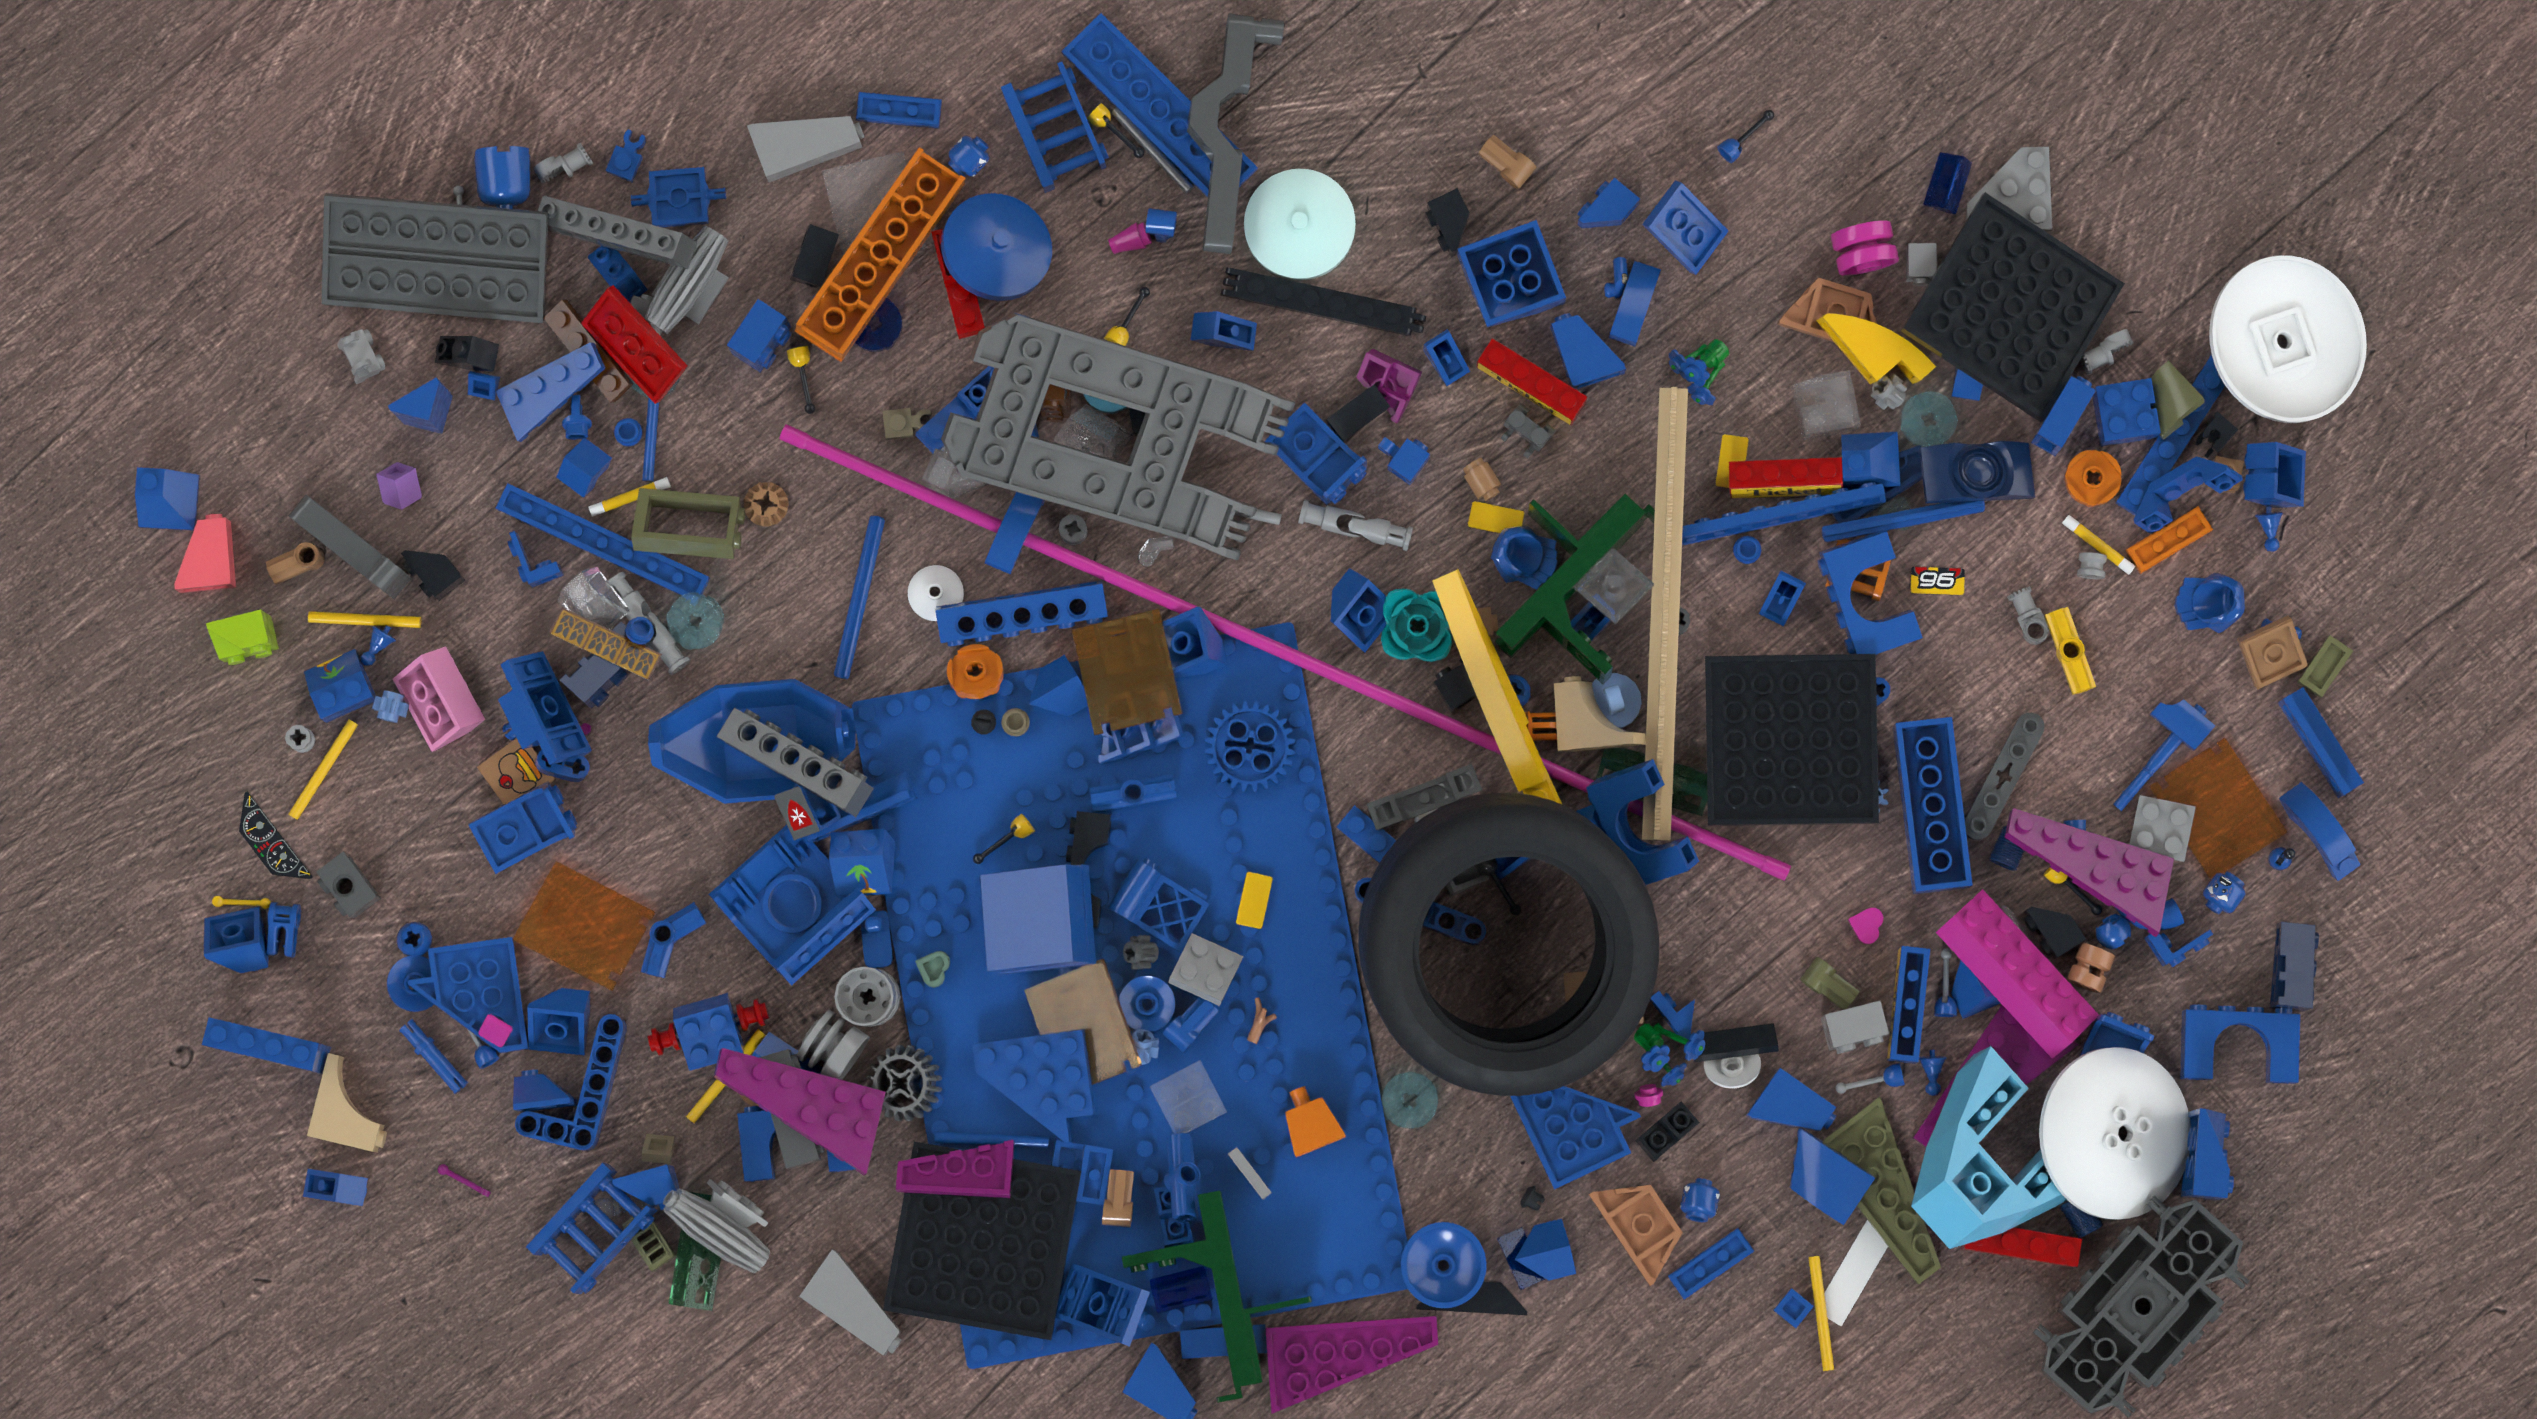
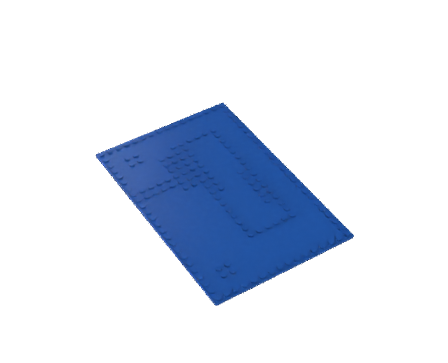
M1290 622L1250 629L1298 650L1294 625ZM1221 634L1220 637L1222 638L1228 665L1203 675L1164 679L1161 668L1136 675L1105 680L1101 657L1070 662L1093 704L1070 717L1028 704L1041 668L1004 674L999 691L994 695L981 699L960 698L956 695L950 684L860 700L852 704L863 774L867 777L865 782L872 787L907 772L918 798L871 820L873 829H885L896 842L892 894H885L910 1043L914 1046L915 1051L923 1049L925 1051L924 1057L927 1055L933 1057L930 1065L935 1064L939 1066V1069L934 1074L942 1076V1080L936 1081V1086H940L943 1090L941 1092H934L939 1101L937 1103L929 1102L932 1106L930 1112L923 1110L928 1144L960 1150H969L983 1146L935 1143V1131L1049 1137V1148L1014 1146L1013 1159L1051 1165L1055 1140H1062L976 1073L972 1044L1084 1029L1096 1114L1069 1118L1071 1143L1113 1149L1110 1169L1134 1172L1131 1200L1133 1202L1131 1227L1102 1225L1104 1206L1077 1202L1061 1292L1072 1263L1149 1291L1150 1294L1144 1311L1148 1314V1321L1143 1328L1136 1329L1132 1340L1222 1324L1211 1268L1184 1258L1176 1259V1265L1160 1268L1158 1263L1148 1264L1149 1270L1131 1273L1130 1268L1125 1269L1123 1267L1122 1256L1165 1248L1154 1189L1166 1187L1164 1177L1169 1172L1167 1137L1172 1134L1185 1133L1190 1134V1137L1193 1138L1194 1164L1197 1165L1201 1174L1200 1180L1196 1184L1198 1218L1190 1221L1193 1242L1206 1240L1198 1195L1219 1190L1222 1193L1244 1309L1311 1296L1312 1303L1251 1314V1318L1408 1289L1401 1273L1402 1253L1407 1244L1406 1231L1302 667L1227 634ZM1160 684H1168L1184 737L1129 757L1103 764L1099 763L1098 756L1102 752L1103 744L1101 732L1102 725L1105 722V701L1129 691L1141 693ZM1243 701L1247 702L1249 708H1253L1255 701H1258L1260 710H1263L1264 706L1269 704L1270 714L1279 710L1277 720L1287 719V723L1283 728L1293 729V732L1287 738L1295 739L1296 741L1295 744L1288 746L1289 749L1296 751V754L1294 756H1287V759L1293 763L1292 766H1283L1287 775L1277 774L1278 784L1273 783L1271 780L1267 781L1268 790L1262 784H1259L1257 793H1254L1252 785H1248L1245 793L1242 792L1241 784H1238L1234 790L1231 789L1232 781L1230 779L1222 784L1223 774L1213 775L1217 765L1207 764L1213 758V755H1207L1204 751L1212 748V745L1205 742V738H1213V735L1208 731V727L1217 728L1214 718L1223 720V709L1231 714L1233 712L1232 704H1235L1239 710L1242 709ZM1013 708L1025 711L1030 720L1027 732L1018 737L1008 735L1003 730L1001 723L1005 712ZM979 710L991 711L996 718L995 729L989 734L981 735L973 730L971 719ZM1235 724L1232 726L1230 733L1235 738H1241L1245 735L1246 728L1242 724ZM1263 728L1259 731L1258 737L1263 742H1269L1273 739L1274 732L1270 728ZM1249 740L1246 745L1231 741L1225 742L1226 746L1246 748L1248 754H1252L1253 749L1275 752L1273 747L1255 746L1253 740ZM1231 752L1227 755L1226 761L1231 766H1237L1241 763L1242 756L1238 752ZM1259 756L1255 759L1254 765L1259 770H1265L1269 767L1270 760L1266 756ZM1169 774L1174 776L1177 799L1142 804L1138 807H1124L1093 812L1089 788L1122 783L1130 779L1140 780ZM1136 786L1129 787L1126 790V798L1137 800L1141 795V789ZM1077 811L1111 815L1109 845L1092 852L1084 864L1089 865L1091 893L1102 900L1099 929H1094L1096 964L1070 967L1076 983L1065 987L1058 969L1014 974L987 971L980 875L1065 864L1071 865V862H1066L1068 845L1073 846L1074 834H1069L1071 817L1076 818ZM1022 813L1028 819L1035 830L1034 833L1026 838L1014 836L986 856L983 863L975 864L973 862V856L976 853L981 854L1011 832V822ZM1144 858L1153 861L1159 865L1157 871L1188 891H1191L1194 887L1208 897L1205 901L1209 903V906L1192 933L1243 956L1242 962L1221 1005L1218 1006L1212 1003L1219 1012L1202 1029L1200 1036L1184 1053L1162 1033L1198 999V996L1168 983L1187 942L1181 952H1178L1108 908L1137 859L1142 862ZM1247 872L1273 878L1261 929L1236 923ZM1163 882L1157 892L1160 904L1176 900L1173 888ZM1178 892L1179 899L1186 898L1185 895ZM1155 897L1149 906L1156 905ZM1193 900L1180 902L1184 918L1195 916L1201 905ZM1177 903L1161 907L1164 923L1180 920ZM1158 909L1146 910L1140 921L1150 927L1161 924ZM1192 920L1185 922L1186 929L1189 927ZM1177 923L1165 926L1168 938L1178 944L1184 935L1182 924ZM1162 927L1154 929L1163 935ZM1149 935L1150 942L1156 943L1159 954L1157 960L1151 963V969H1131L1132 963L1125 961L1123 949L1127 942H1131V936ZM943 951L950 958V967L944 972L945 981L943 984L933 988L924 982L915 961L933 952ZM1140 976H1154L1166 982L1171 988L1175 997V1011L1166 1026L1151 1032L1154 1038H1159L1158 1057H1151L1149 1063L1139 1065L1133 1063L1130 1056H1125L1126 1036L1132 1037L1136 1030L1129 1027L1121 1017L1119 997L1125 985L1131 980ZM1259 997L1262 1008L1267 1009L1265 1017L1275 1014L1277 1018L1270 1021L1264 1027L1258 1043L1255 1044L1248 1041L1247 1038L1255 1019V998ZM1149 999L1142 1002V1008L1145 1010H1150L1153 1006V1002ZM921 1076V1078L919 1079V1088L922 1091L923 1080ZM1305 1086L1311 1101L1320 1097L1324 1099L1344 1131L1346 1138L1296 1158L1285 1112L1295 1108L1289 1092ZM1236 1147L1272 1192L1264 1200H1262L1228 1155ZM1057 1318L1055 1320L1052 1340L960 1324L966 1363L970 1369L1118 1343Z

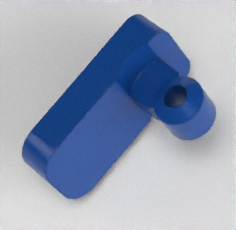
M883 910L874 911L861 923L864 962L867 967L887 968L893 963L889 915Z

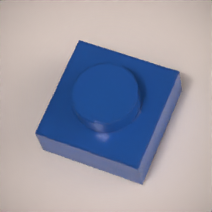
M1791 1288L1773 1311L1796 1329L1814 1306Z

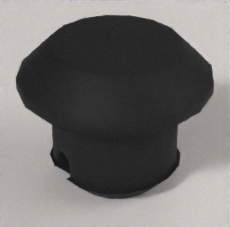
M979 710L973 715L971 725L977 733L981 735L989 734L995 729L996 718L991 711Z
M1536 1186L1528 1187L1520 1201L1522 1208L1528 1206L1535 1211L1540 1209L1541 1206L1537 1204V1201L1543 1203L1545 1198L1535 1191Z

